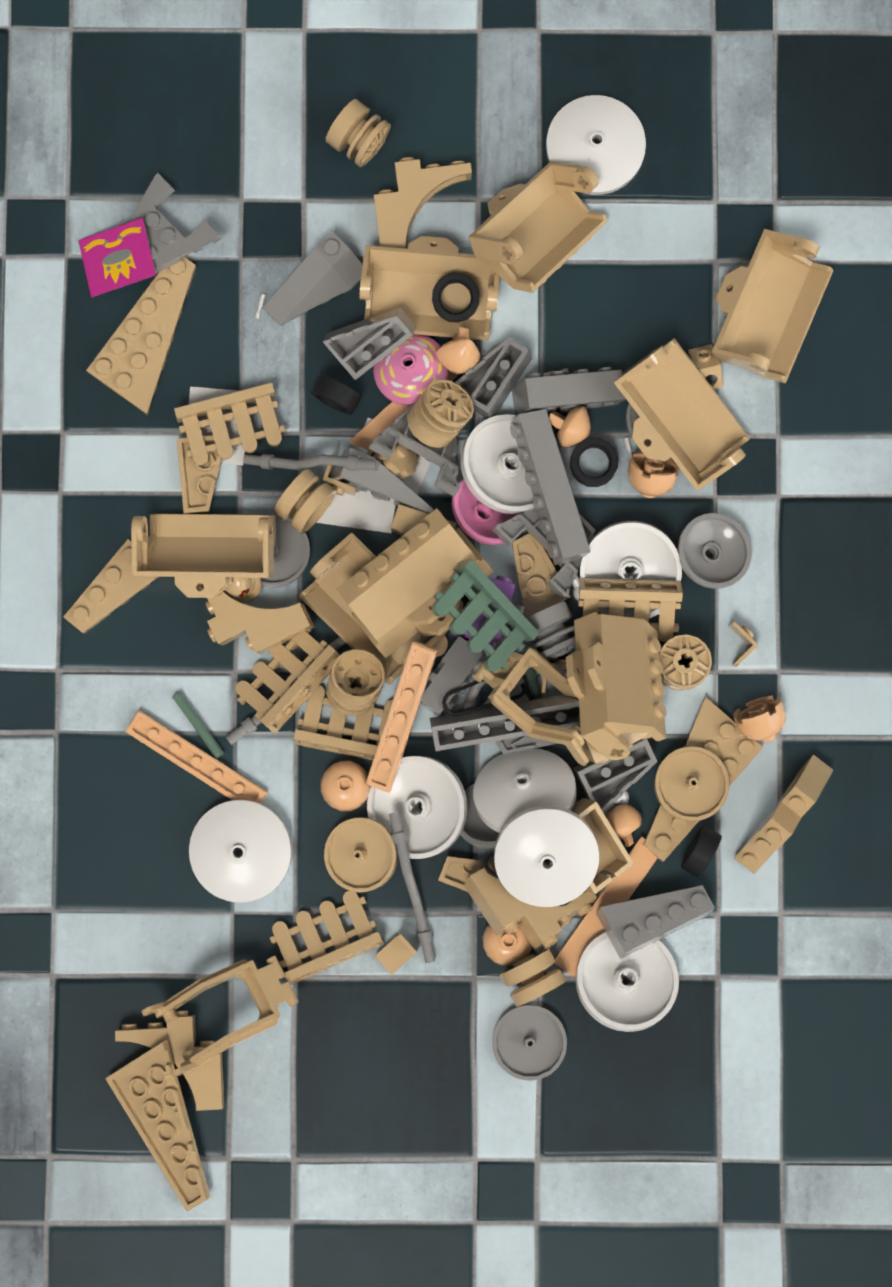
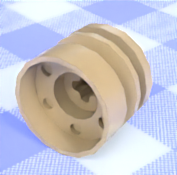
M353 99L337 116L325 140L326 143L338 152H342L349 146L347 158L349 160L355 158V164L363 167L383 146L391 124L386 120L380 122L381 116L378 114L372 116L367 121L370 108L359 100Z
M443 379L433 381L410 408L407 415L408 427L420 442L435 448L446 447L472 418L474 412L473 402L460 385Z
M687 634L675 636L668 640L659 652L660 662L663 667L661 680L669 689L676 691L690 690L702 683L710 673L712 665L711 652L707 645L695 636ZM681 656H683L685 659H690V663L687 665V668H685L684 665L678 664V661L681 660Z
M357 649L346 651L336 658L327 682L326 694L330 703L337 711L346 715L357 716L367 713L375 706L385 681V670L381 661L374 654Z

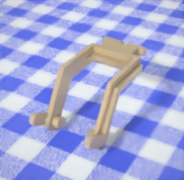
M530 647L521 654L513 652L506 661L509 666L505 670L499 669L489 672L485 669L484 662L474 673L473 678L477 682L484 680L494 689L488 698L497 709L531 738L566 745L580 765H587L589 759L580 748L585 743L581 736L580 727L573 725L571 729L536 722L510 700L509 693L528 668H534L565 696L577 698L571 689L567 676L536 649Z
M276 956L267 959L268 965L258 970L253 960H241L197 980L167 1001L149 1006L141 1011L143 1016L155 1013L156 1018L163 1017L165 1022H169L178 1017L175 1012L176 1009L205 990L236 977L244 980L260 1012L258 1021L222 1037L196 1054L195 1050L191 1049L182 1054L185 1062L180 1064V1068L171 1072L173 1077L193 1071L233 1045L274 1027L281 1016L277 1007L286 1002L291 1007L299 1002L289 982L281 985L279 980L284 978L285 974Z

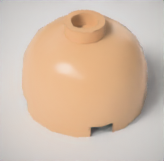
M642 451L633 454V459L630 458L628 466V478L632 487L647 498H654L669 492L674 487L679 473V467L672 458H669L667 461L647 459Z
M773 695L751 700L745 703L749 708L740 711V708H738L734 712L733 717L741 734L755 741L769 742L774 740L776 734L781 731L786 721L785 709L779 696H777V700H774Z
M339 761L332 764L324 772L320 781V791L324 800L332 808L339 811H352L360 808L368 799L371 786L366 785L368 773L361 765L352 761Z
M488 924L482 936L483 948L487 956L494 963L502 966H513L514 963L529 956L532 950V945L520 927L509 935L504 932L497 936Z

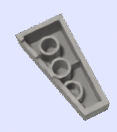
M604 367L598 369L597 372L590 373L588 369L574 371V374L565 375L564 371L550 373V376L541 377L540 373L526 375V378L512 389L515 415L546 409L547 413L556 411V408H560V411L563 413L569 412L570 409L580 405H584L586 409L618 405L626 400L614 384L618 376L622 374V371L612 370V367Z
M703 885L602 906L596 915L619 958L622 959L710 915L715 907Z

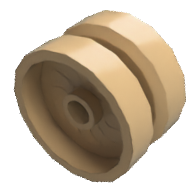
M310 469L304 470L292 481L274 508V512L283 520L292 518V527L301 534L306 533L315 525L331 505L337 493L327 483L318 486L319 477Z
M549 948L535 955L531 954L523 958L521 961L514 963L512 967L500 973L505 986L510 987L522 982V985L515 988L510 994L516 1007L528 1003L566 982L560 969L543 972V970L555 962Z

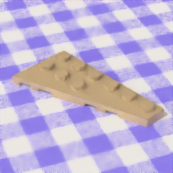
M185 257L180 258V262L157 274L86 370L90 375L146 415H149L150 406L158 387L157 384L164 369L175 335V329L182 313V307L196 270V265Z
M707 697L704 698L697 718L684 747L704 748L715 754L727 770L729 786L763 748L757 741L746 738L741 734L736 723ZM660 805L643 845L661 862H664L699 821L690 822L677 819L668 814Z
M165 1040L105 1079L185 1210L189 1211L211 1196L178 1077H173L171 1073L175 1070L168 1041Z

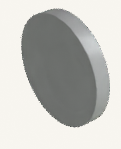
M268 514L276 515L274 576L261 578V582L264 587L279 588L295 582L304 573L310 560V543L306 533L301 534L292 527L291 518L283 520L277 514Z
M521 1005L509 1010L500 1018L493 1032L492 1047L495 1058L504 1071L515 1078L533 1081L549 1076L560 1066L567 1050V1037L562 1023L551 1011L537 1005Z

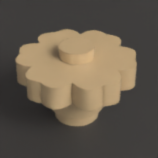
M399 443L396 444L393 454L389 459L376 452L373 456L395 476L398 475L402 479L416 472L415 465L418 464L417 453L406 449Z

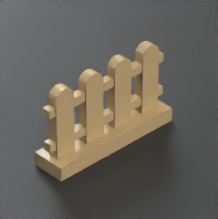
M268 383L174 408L177 423L183 422V426L179 427L180 433H186L190 450L186 451L187 458L193 457L194 463L197 466H205L208 463V453L217 451L221 459L228 460L233 455L232 446L242 444L245 452L253 453L257 449V440L266 438L267 443L272 447L280 445L282 441L281 433H285L284 425L279 426L274 411V409L278 408L277 401H271V398L275 397L273 384ZM256 402L257 406L247 408L248 404ZM232 409V413L223 415L222 411ZM259 413L264 430L254 433L250 415ZM207 415L208 419L198 421L199 417ZM235 420L239 437L229 438L225 424L227 421ZM210 426L215 444L205 446L201 428Z
M579 578L578 606L583 607L582 617L594 612L598 613L599 607H608V615L624 617V608H634L633 618L645 619L649 623L650 608L659 609L658 623L649 624L658 632L660 641L667 642L673 638V632H679V624L674 623L675 609L681 608L683 596L681 581Z
M311 629L291 639L285 647L281 644L271 649L270 654L274 659L268 666L264 662H257L253 666L252 671L257 678L251 685L247 681H240L235 687L237 694L240 695L237 700L242 705L246 702L257 711L254 716L274 734L278 732L327 678L336 658L340 656L324 640L318 643L308 634ZM297 646L308 654V657L303 662L291 653ZM280 664L291 673L286 681L274 672ZM263 683L274 692L268 700L257 691Z
M319 685L305 701L307 702L304 719H299L297 724L302 729L295 730L294 745L373 760L393 700L385 704L384 710L373 707L367 713L357 715L354 730L344 728L347 715L337 711L332 706L329 699L325 698L324 688ZM323 705L332 707L329 725L319 723ZM373 715L382 717L379 735L369 733ZM317 730L325 731L327 735L317 734ZM342 735L352 737V740L342 739ZM367 740L377 742V745L367 744Z
M347 891L343 895L345 905L335 908L331 901H324L319 907L321 915L312 919L308 912L301 911L296 915L297 926L289 929L282 921H278L273 925L272 931L274 936L270 937L272 944L277 943L284 958V960L280 961L282 968L287 967L289 970L284 974L286 981L290 985L384 945L380 933H374L372 930L377 927L375 921L369 922L362 905L367 903L364 897L359 898L356 892ZM346 912L349 913L355 929L349 932H345L339 915ZM325 922L331 939L322 943L315 926ZM301 932L307 950L298 953L292 936ZM356 936L359 937L360 940L350 944L349 939ZM335 946V951L326 953V949ZM311 956L312 961L303 964L302 960Z

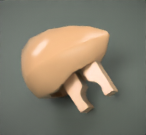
M463 327L458 328V335L454 334L452 341L445 343L435 352L438 361L455 374H464L468 369H472L480 363L481 359L477 346L469 339V329Z
M581 405L570 409L567 417L556 411L550 414L549 420L551 425L560 429L557 433V439L561 448L576 446L589 437L591 430L590 418L585 406Z
M622 804L613 807L605 816L620 841L623 839L625 846L630 847L634 844L631 833L641 826V814L631 805Z

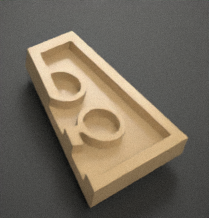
M213 435L203 436L205 446L215 444ZM177 438L184 514L208 513L222 459L217 451L208 453V463L205 466H197L194 463L193 457L187 458L186 451L190 450L188 439Z
M530 533L512 542L522 604L527 607L524 613L525 618L570 598L568 594L562 600L546 584L557 571L543 546Z

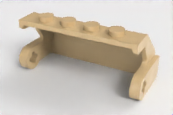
M551 161L528 183L502 189L487 203L490 217L468 236L475 258L482 260L513 289L533 293L608 222L604 213L589 211L575 193L592 192L599 184L596 173L586 166Z
M764 229L749 266H740L725 275L716 299L721 311L727 317L712 350V353L721 362L742 367L763 378L786 384L834 271L830 266L814 263L807 259L816 258L820 249L818 244L806 238Z
M421 236L410 242L408 249L365 245L360 282V300H366L364 320L400 307L416 325L414 331L416 335L453 338L454 334L458 335V328L463 327L469 329V339L489 341L491 311H497L499 276L482 260L475 258L474 254L458 253L459 248L448 238ZM452 273L464 274L470 277L477 285L480 294L479 306L475 314L468 320L459 323L448 322L442 319L436 313L432 303V293L436 283L443 276ZM450 284L444 288L441 294L442 305L452 313L462 312L470 304V292L462 284Z
M675 338L664 346L661 345L615 380L614 384L639 415L635 419L632 439L647 459L667 461L669 458H672L697 491L735 466L746 456L740 446L746 443L750 436Z
M436 508L339 586L337 591L353 610L352 616L371 642L387 658L419 631L423 636H440L449 629L453 618L449 613L441 617L433 614L432 605L436 601L433 596L437 592L443 593L453 582L450 577L453 573H456L453 569L460 562L471 559L487 577L494 571L458 527L454 530ZM460 599L454 607L460 612L464 603Z
M150 514L149 538L147 518L145 516H134L131 525L132 576L175 577V585L188 598H214L219 596L232 583V577L270 578L274 576L276 515Z
M350 533L311 569L310 573L316 580L299 597L352 649L365 650L374 654L381 661L385 670V681L390 685L402 674L413 641L434 647L449 629L440 636H423L419 631L385 658L351 614L353 610L337 591L339 586L376 557L353 533Z
M597 612L574 620L576 651L566 657L567 680L574 695L579 699L582 738L611 760H621L630 755L629 741L621 733L647 732L656 741L666 739V708L663 704L665 690L661 680L663 667L659 657L661 645L658 641V632L645 619L598 614Z

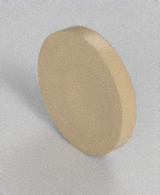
M683 747L673 751L662 760L655 774L654 790L658 802L668 814L683 821H700L714 815L725 803L729 792V776L722 761L712 752L700 747Z
M365 817L349 819L335 827L330 833L324 849L325 865L332 879L341 887L353 892H368L383 886L394 874L398 863V851L396 844H393L391 831L381 822Z

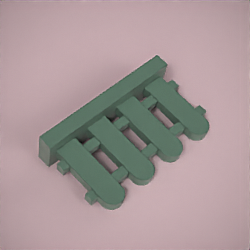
M471 559L460 562L453 569L456 573H453L450 577L453 582L443 593L437 592L433 596L436 601L432 605V612L438 617L445 616L448 613L452 616L453 620L449 625L452 634L468 633L471 637L467 642L469 652L480 653L484 650L488 655L484 661V667L487 671L505 670L509 666L506 661L515 650L521 651L525 647L522 642L533 641L540 633ZM465 594L470 601L459 612L454 606ZM483 613L487 619L476 631L472 623ZM500 632L504 638L493 649L489 642Z

